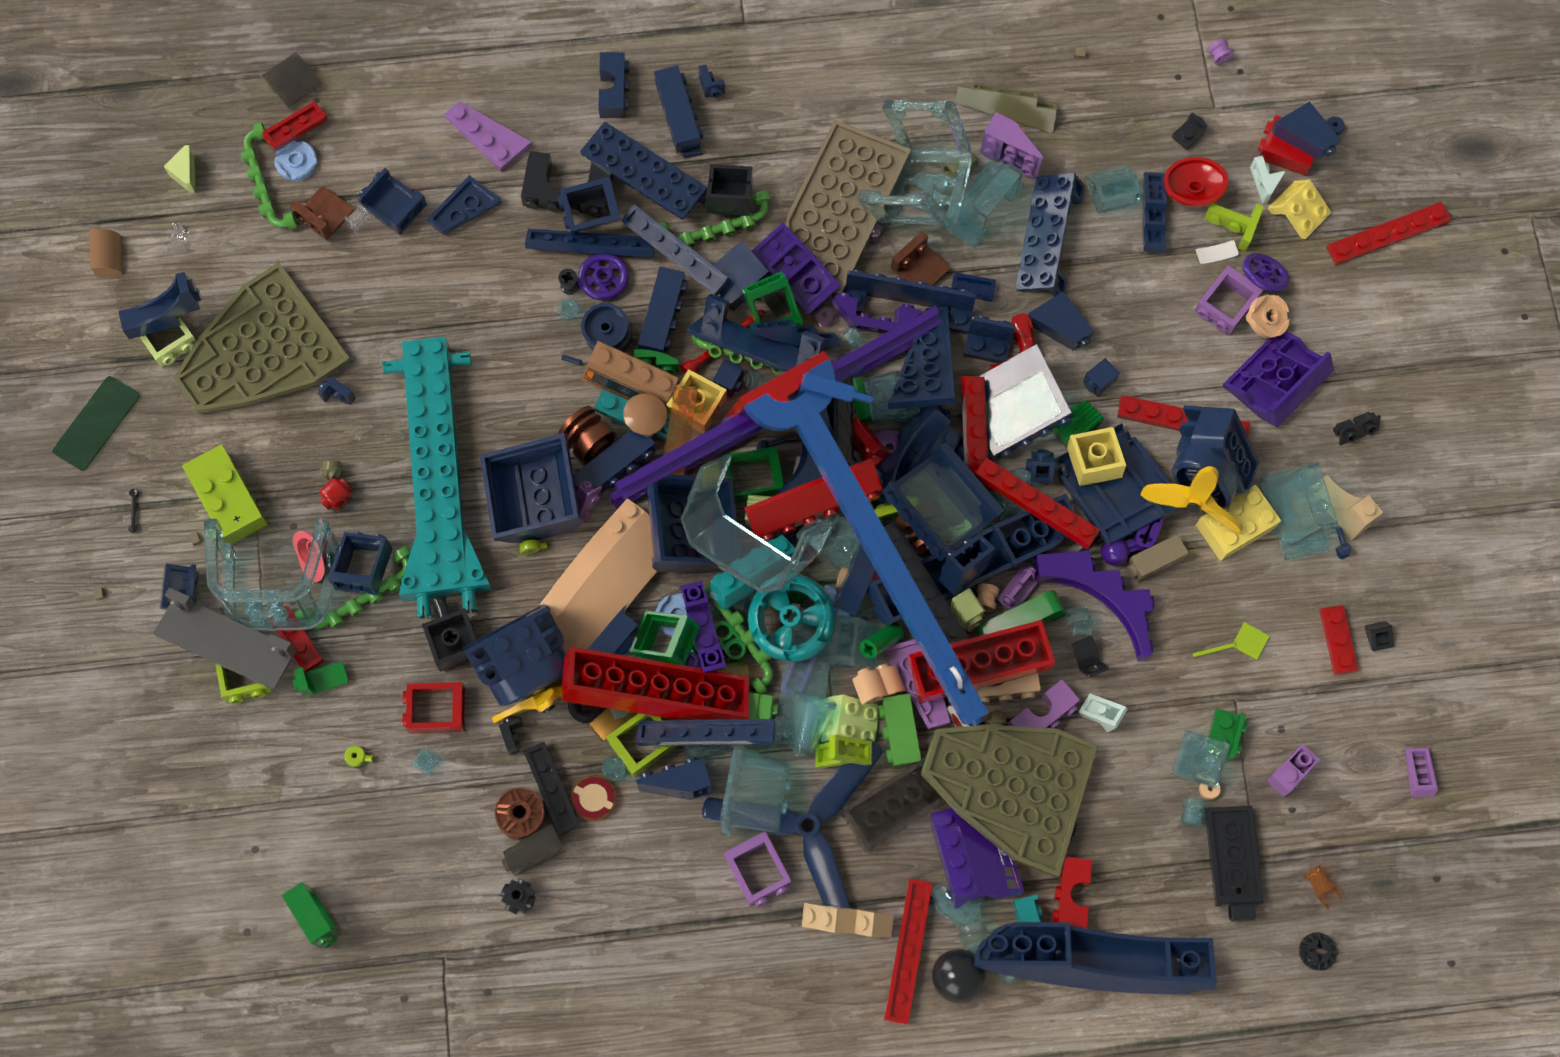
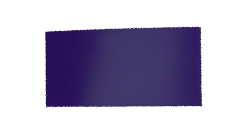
M783 222L751 250L772 275L782 272L787 277L794 299L808 315L841 286Z

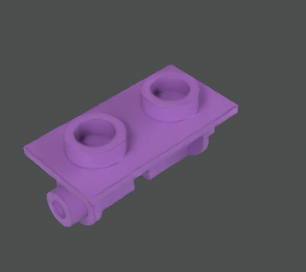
M588 481L581 483L576 492L583 524L590 519L592 515L591 510L599 501L600 496L598 495L602 489L601 486L594 489Z
M1022 566L996 600L1009 610L1022 604L1037 584L1035 580L1036 570L1030 566L1028 569Z

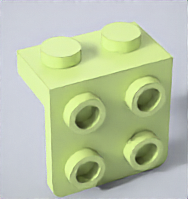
M843 694L828 697L825 704L824 724L821 728V742H829V736L831 735L862 740L871 739L875 742L879 717L878 705L873 703L862 705L860 699Z

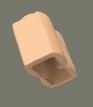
M888 663L877 666L875 670H871L870 667L858 671V675L852 679L862 705L880 701L884 697L897 696L906 691L896 665L888 666Z

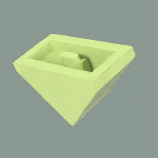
M185 145L164 165V168L171 178L190 193H195V155L190 146Z

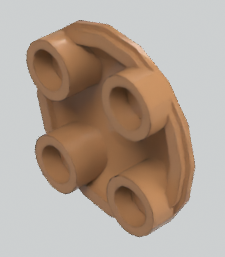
M651 394L633 396L626 403L623 410L624 423L633 432L646 437H651L654 433L659 432L667 420V409L664 403L658 397Z

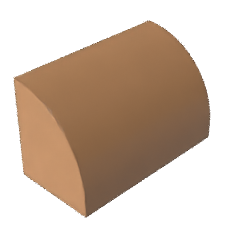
M90 229L91 270L97 278L123 275L121 235L108 229Z

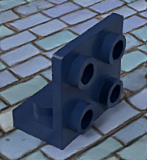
M973 316L963 356L993 363L1007 361L1015 325L1005 320L995 321L990 320L986 316Z

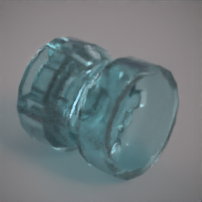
M612 756L603 762L602 771L609 782L618 783L625 778L627 770L621 758Z
M1194 798L1182 799L1184 813L1181 815L1180 822L1190 826H1203L1204 817L1202 816V811L1205 810L1206 802Z

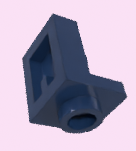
M706 64L698 66V77L705 98L718 97L724 94V80L715 81L712 71H708Z
M332 376L319 387L318 395L324 402H327L333 396L339 402L345 401L351 405L356 399L352 390Z

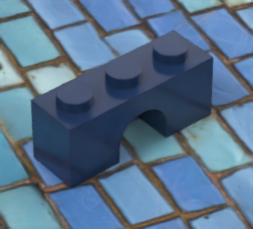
M600 52L601 81L612 82L614 85L609 89H599L600 118H625V110H629V98L625 97V92H629V79H626V73H630L629 60L625 59V52Z

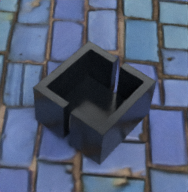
M710 164L706 194L707 213L749 216L753 187V166Z

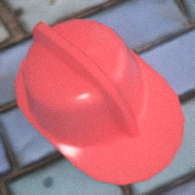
M298 531L293 536V546L303 574L310 581L319 582L325 575L324 561L329 553L328 543L319 531L312 533Z

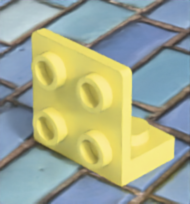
M1311 180L1294 181L1267 208L1272 215H1286L1301 239H1306L1331 214V210Z

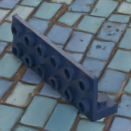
M605 121L580 151L582 156L681 220L687 216L697 202L701 204L706 202L707 186Z
M1075 173L1036 177L1015 286L1017 291L1048 290L1054 297L1066 291L1068 279L1059 270L1071 202L1073 204L1082 203L1085 187Z
M848 270L845 293L851 294L852 298H858L856 314H863L866 296L930 308L935 305L936 307H948V311H950L949 331L963 334L969 333L976 294L969 290H953L943 285L937 287L926 282L915 283L904 278H888L883 274H866L861 270Z
M709 294L706 297L704 316L687 328V333L694 335L698 339L712 342L715 346L727 348L735 354H742L753 361L762 362L773 369L784 372L823 352L825 343L824 337L808 331L802 334L800 348L757 335L751 329L727 320L729 300L713 294Z

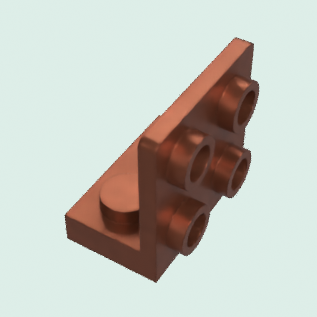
M321 186L306 203L300 204L294 200L289 205L298 220L326 241L354 212L350 205L324 186Z
M923 230L892 257L891 269L900 278H904L907 281L915 283L926 282L933 286L950 270V266L928 247V235Z

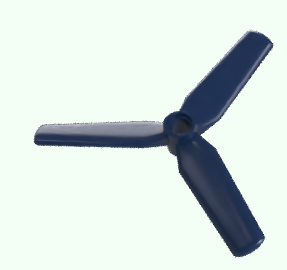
M865 739L872 741L871 764L848 763L841 765L814 795L808 812L801 816L785 807L708 797L702 807V816L707 820L775 835L799 833L803 837L804 858L823 905L850 908L831 845L820 833V825L837 815L881 757L883 751L876 742L871 739ZM805 820H812L815 823L813 831L805 832L802 830V823Z

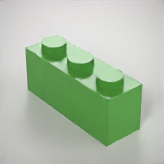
M910 694L882 698L881 705H878L880 719L884 718L885 727H882L883 740L888 741L889 749L886 750L887 763H892V769L919 766L921 756Z

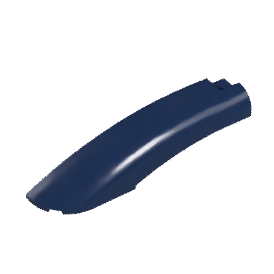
M1067 494L1053 499L1072 511ZM1027 511L979 532L996 549L986 572L959 593L1054 548L1065 538V535ZM932 555L921 560V562L931 575L943 567L946 559L940 562L937 557ZM881 579L871 582L867 592L876 607L873 611L877 618L885 625H890L903 619ZM950 591L942 594L945 599L954 596Z
M1015 922L994 929L993 933L985 940H982L977 949L974 967L1016 978L1059 986L1110 992L1190 994L1191 990H1215L1217 984L1213 938L1135 936L1070 925L1068 922Z

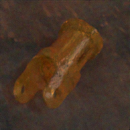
M1320 864L1302 876L1309 880L1315 889V895L1328 910V906L1322 899V894L1332 890L1341 901L1342 897L1333 882L1328 881L1321 870L1322 866Z

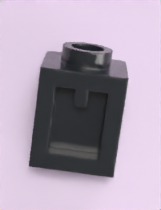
M1192 112L1187 121L1173 133L1171 138L1187 151L1204 135L1207 124L1202 117Z
M513 716L503 720V724L498 725L510 755L519 752L516 745L520 744L516 731L512 732V730L524 726L520 717L516 718Z

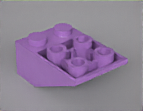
M995 112L984 132L980 153L989 159L1001 162L1008 168L1021 171L1025 176L1036 178L1041 167L1042 154L1014 120Z

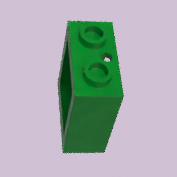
M782 272L742 288L754 323L761 322L754 300L782 288L791 315L781 320H793L797 327L803 324L787 277Z
M776 446L724 455V463H720L722 476L732 478L735 503L748 501L749 494L768 497L781 494L780 488L784 484ZM769 461L773 482L772 487L736 492L731 466Z
M646 611L630 652L637 658L685 666L700 625L686 615ZM661 626L675 628L666 653L651 651Z
M301 882L281 895L310 944L318 948L324 947L325 949L337 941L336 938L340 936V933L310 886Z

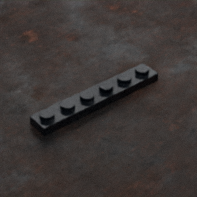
M896 520L884 527L885 531L949 644L965 639L968 636Z

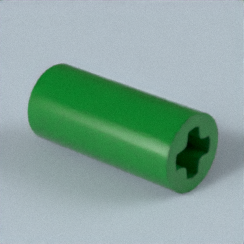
M864 376L853 378L854 392L872 397L867 378ZM853 399L859 420L869 424L879 418L874 401L867 403Z
M897 623L886 625L863 640L860 644L863 655L873 659L901 641L904 636L901 626Z

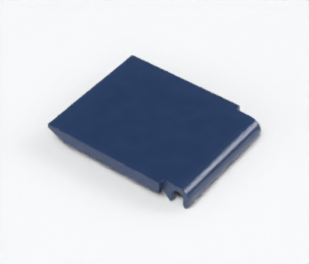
M1123 423L1113 427L1126 463L1122 478L1079 486L1069 453L1066 452L1054 458V460H1058V472L1061 475L1060 482L1091 524L1100 529L1098 533L1107 546L1178 509L1177 507L1150 502L1141 496L1142 489L1146 485L1171 483L1136 437L1131 439L1129 431L1124 432Z

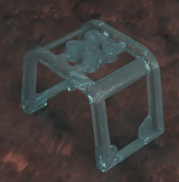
M885 100L882 109L890 123L899 145L911 149V155L893 190L892 196L883 195L881 191L860 190L859 203L882 225L908 223L940 225L942 228L953 227L959 215L971 165L970 144L955 102ZM905 109L931 110L934 117L948 122L958 148L911 147L901 118L906 116ZM912 161L960 163L957 177H946L944 173L926 175L923 172L917 173L915 176H909ZM906 184H916L923 191L904 194ZM949 186H954L952 196H942L940 192L935 190V187H937L940 191H945ZM879 204H890L888 212ZM945 204L949 205L947 214L942 210ZM901 205H913L916 209L923 208L931 217L898 215Z
M316 518L311 547L302 580L298 586L287 590H235L236 552L231 543L224 542L222 538L223 529L217 519H206L204 521L207 585L212 594L221 602L227 618L253 630H306L316 627L324 620L334 591V587L328 578L340 546L326 518ZM327 539L325 552L327 568L318 604H316L310 590ZM218 551H220L222 559L223 588L219 587ZM297 601L305 618H288L289 611L283 607V603ZM236 602H245L244 615L250 618H241L236 615Z

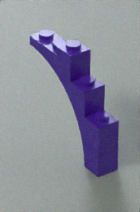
M1090 550L1041 554L1035 557L1033 567L1036 570V583L1063 584L1093 596L1109 608L1122 623L1133 644L1137 661H1146L1152 656L1151 653L1154 650L1153 642L1149 640L1148 636L1150 623L1149 619L1145 618L1155 608V600L1150 595V589L1123 591L1125 589V580L1120 575V570L1093 572L1095 570V560L1091 557Z

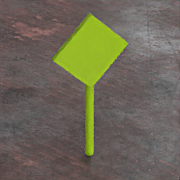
M1244 622L1233 643L1195 652L1193 656L1198 657L1235 648L1257 660L1270 636Z

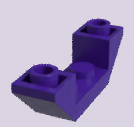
M839 293V295L832 299V304L850 328L882 334L917 317L921 312L920 309H915L914 305L902 304V306L895 309L894 321L891 322L892 319L886 317L873 319L868 314H858L856 316L858 298H852L851 294Z
M703 581L680 586L687 616L700 625L694 642L703 672L707 673L725 668V660L716 635Z

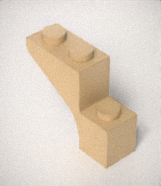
M804 903L802 927L833 933L891 938L894 914Z

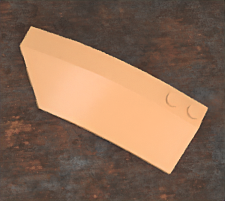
M628 498L585 545L541 602V604L548 605L550 613L559 626L564 638L563 647L566 653H568L570 647L588 649L621 608L627 603V610L658 572L652 567L653 546L650 516Z

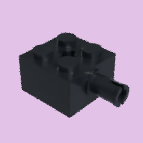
M438 597L441 607L437 599L431 601L437 619L423 623L422 627L435 664L439 671L442 672L468 662L469 659L462 647L477 640L466 609L450 613L446 598ZM455 637V642L450 643V638Z

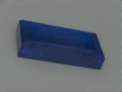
M954 272L951 289L969 290L976 294V299L992 302L996 280Z

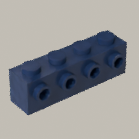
M678 65L654 71L656 88L676 154L700 148V139H703L701 127H697L695 121H698L695 108L691 109L690 106L692 98L690 91H686L684 85H687L684 72L680 73Z
M659 267L639 338L638 349L652 350L664 354L666 351H670L672 345L670 335L672 331L675 332L678 319H675L676 313L681 312L683 305L681 295L686 293L688 287V280H685V272Z
M630 430L573 474L576 491L581 483L588 481L594 489L599 486L602 487L598 495L601 498L606 489L615 487V482L621 480L620 478L626 474L633 473L638 468V464L643 460L648 461L654 456L656 451L655 442L650 437Z

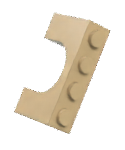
M1037 673L1006 681L998 686L976 689L985 705L989 704L990 700H999L1000 703L1013 701V698L1021 697L1022 700H1031L1039 694L1041 689ZM947 698L948 705H951L949 699Z

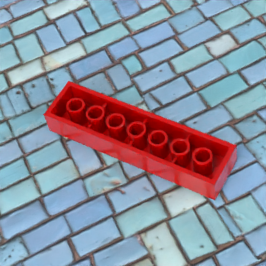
M570 647L563 662L561 701L677 720L748 719L749 677L718 671L704 673L703 669Z

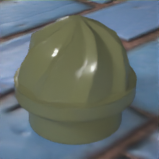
M323 461V467H320V470L325 479H338L342 474L343 467H341V461Z
M994 710L987 715L984 724L1007 726V721L1002 712Z

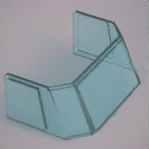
M728 454L701 465L681 517L689 544L699 553L719 565L718 567L724 572L728 571L760 593L784 589L820 553L831 529V521L826 519L804 530L792 557H789L724 514L717 492L732 456Z

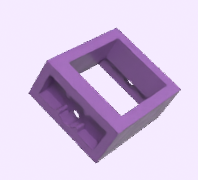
M1228 265L1198 302L1194 311L1197 312L1200 318L1214 324L1220 332L1230 335L1247 314L1252 302L1261 295L1263 289L1254 285L1249 279ZM1222 283L1248 300L1233 320L1207 302Z
M766 832L724 852V857L749 906L755 904L758 907L768 901V896L774 893L779 896L789 890L788 886L791 885V880ZM765 846L782 880L752 895L735 861Z

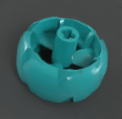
M782 575L769 580L756 592L749 607L748 625L754 641L767 655L783 662H800L816 656L828 645L835 629L836 613L829 594L819 583L802 575ZM786 592H802L808 595L816 605L800 612L797 607L790 605ZM768 604L780 611V620L784 624L773 637L768 633L765 626V611L768 609ZM789 612L797 613V617L793 618V622H789L788 619L785 620ZM802 622L818 626L813 637L807 642L800 645H792V629L799 627Z

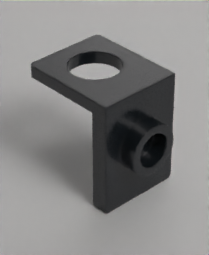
M1092 636L1071 643L1079 671L1090 678L1109 670V667L1100 661Z

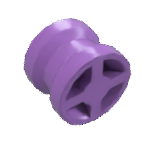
M1220 39L1208 48L1209 53L1214 56L1213 61L1216 65L1223 64L1234 56L1232 49L1228 48L1229 44L1226 39Z

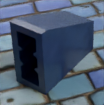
M1310 101L1277 120L1271 130L1272 134L1317 160L1334 154L1340 138Z
M1061 292L1028 313L1034 329L1071 350H1075L1078 347L1082 349L1091 342L1090 339L1094 331L1064 292Z

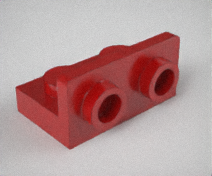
M855 417L853 419L854 445L865 459L872 458L875 468H877L891 454L870 427Z

